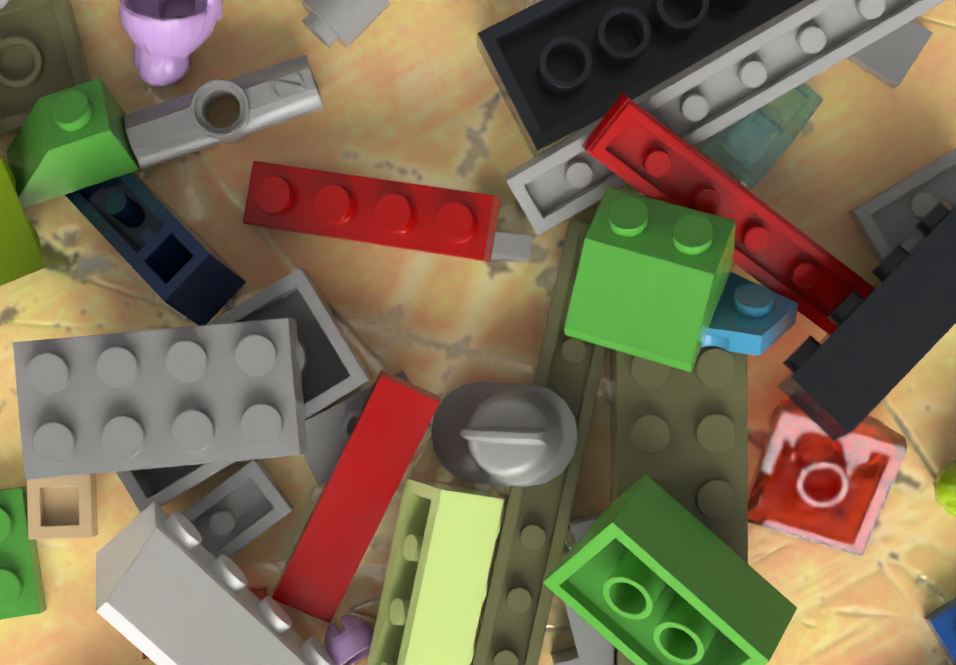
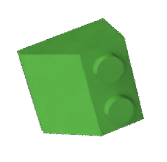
M608 186L584 240L564 326L565 335L691 372L733 267L736 221Z

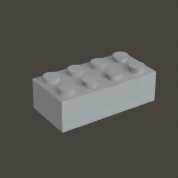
M301 267L206 324L213 325L280 318L296 319L305 419L373 379L308 270ZM236 461L119 471L116 473L141 513L153 501L161 507Z
M294 318L13 342L25 480L298 456L308 450L297 322Z

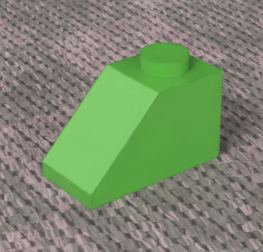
M101 78L39 98L6 151L8 166L15 178V191L23 209L139 170L138 160L132 151L125 131L123 116L126 113Z

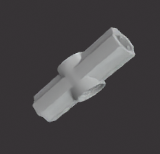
M305 54L231 80H211L200 86L195 92L124 115L123 118L132 151L138 160L140 168L145 170L222 143H239L251 133L325 108ZM223 97L236 98L240 104V113L235 123L226 128L213 127L209 117L211 106L215 101Z

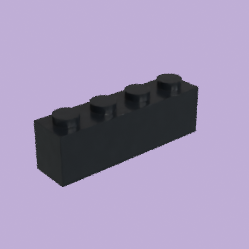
M944 199L939 201L915 226L923 236L908 251L900 244L893 248L871 271L879 281L864 296L854 289L827 316L835 324L831 331L820 342L809 335L783 361V364L791 372L777 387L833 441L849 435L956 323V203L950 206Z

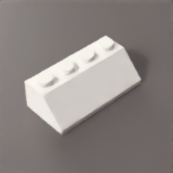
M153 501L96 553V611L157 665H335L326 648L318 640L309 637L304 641L290 628L292 626L291 619L274 599L266 596L260 600L246 587L248 581L245 575L230 558L221 554L216 559L200 544L202 537L195 526L177 511L170 516Z

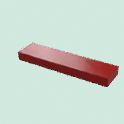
M380 371L273 590L272 599L329 624L331 623L440 403L438 395L386 371Z

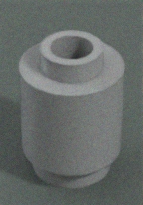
M303 0L302 4L309 14L302 22L328 48L336 41L348 48L390 3L388 0Z

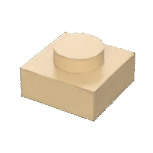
M96 474L27 480L28 539L90 538L98 535Z

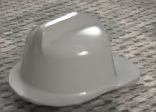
M478 382L460 386L446 395L435 412L431 429L434 451L443 467L455 477L476 484L507 486L545 484L562 474L574 458L579 438L576 417L563 398L549 388L521 383Z

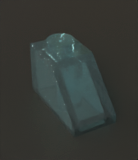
M802 83L710 136L699 147L698 151L751 191L795 141L824 99L806 83Z

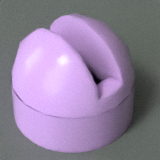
M344 615L341 617V621L345 631L341 633L331 623L325 634V647L335 665H353L369 655L374 632L363 618L356 615Z

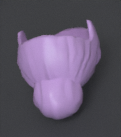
M120 0L119 18L126 33L135 43L133 62L139 71L142 81L147 82L153 87L172 86L180 82L189 72L191 65L190 54L205 42L211 35L216 22L222 19L223 0Z

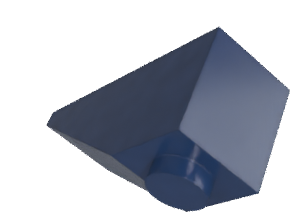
M134 172L65 194L165 303L198 326L206 325L246 283L207 241Z

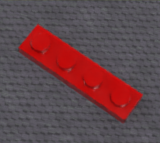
M253 161L243 223L256 227L490 263L501 198L495 195Z

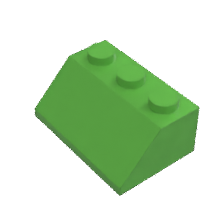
M644 474L608 506L543 581L551 591L635 665H765L770 661L797 610L793 603L647 474Z

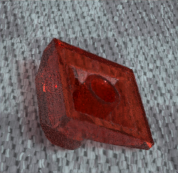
M791 399L781 400L770 416L769 434L748 490V522L862 557L908 447L905 437L886 426L880 420L867 416L849 435L833 441Z

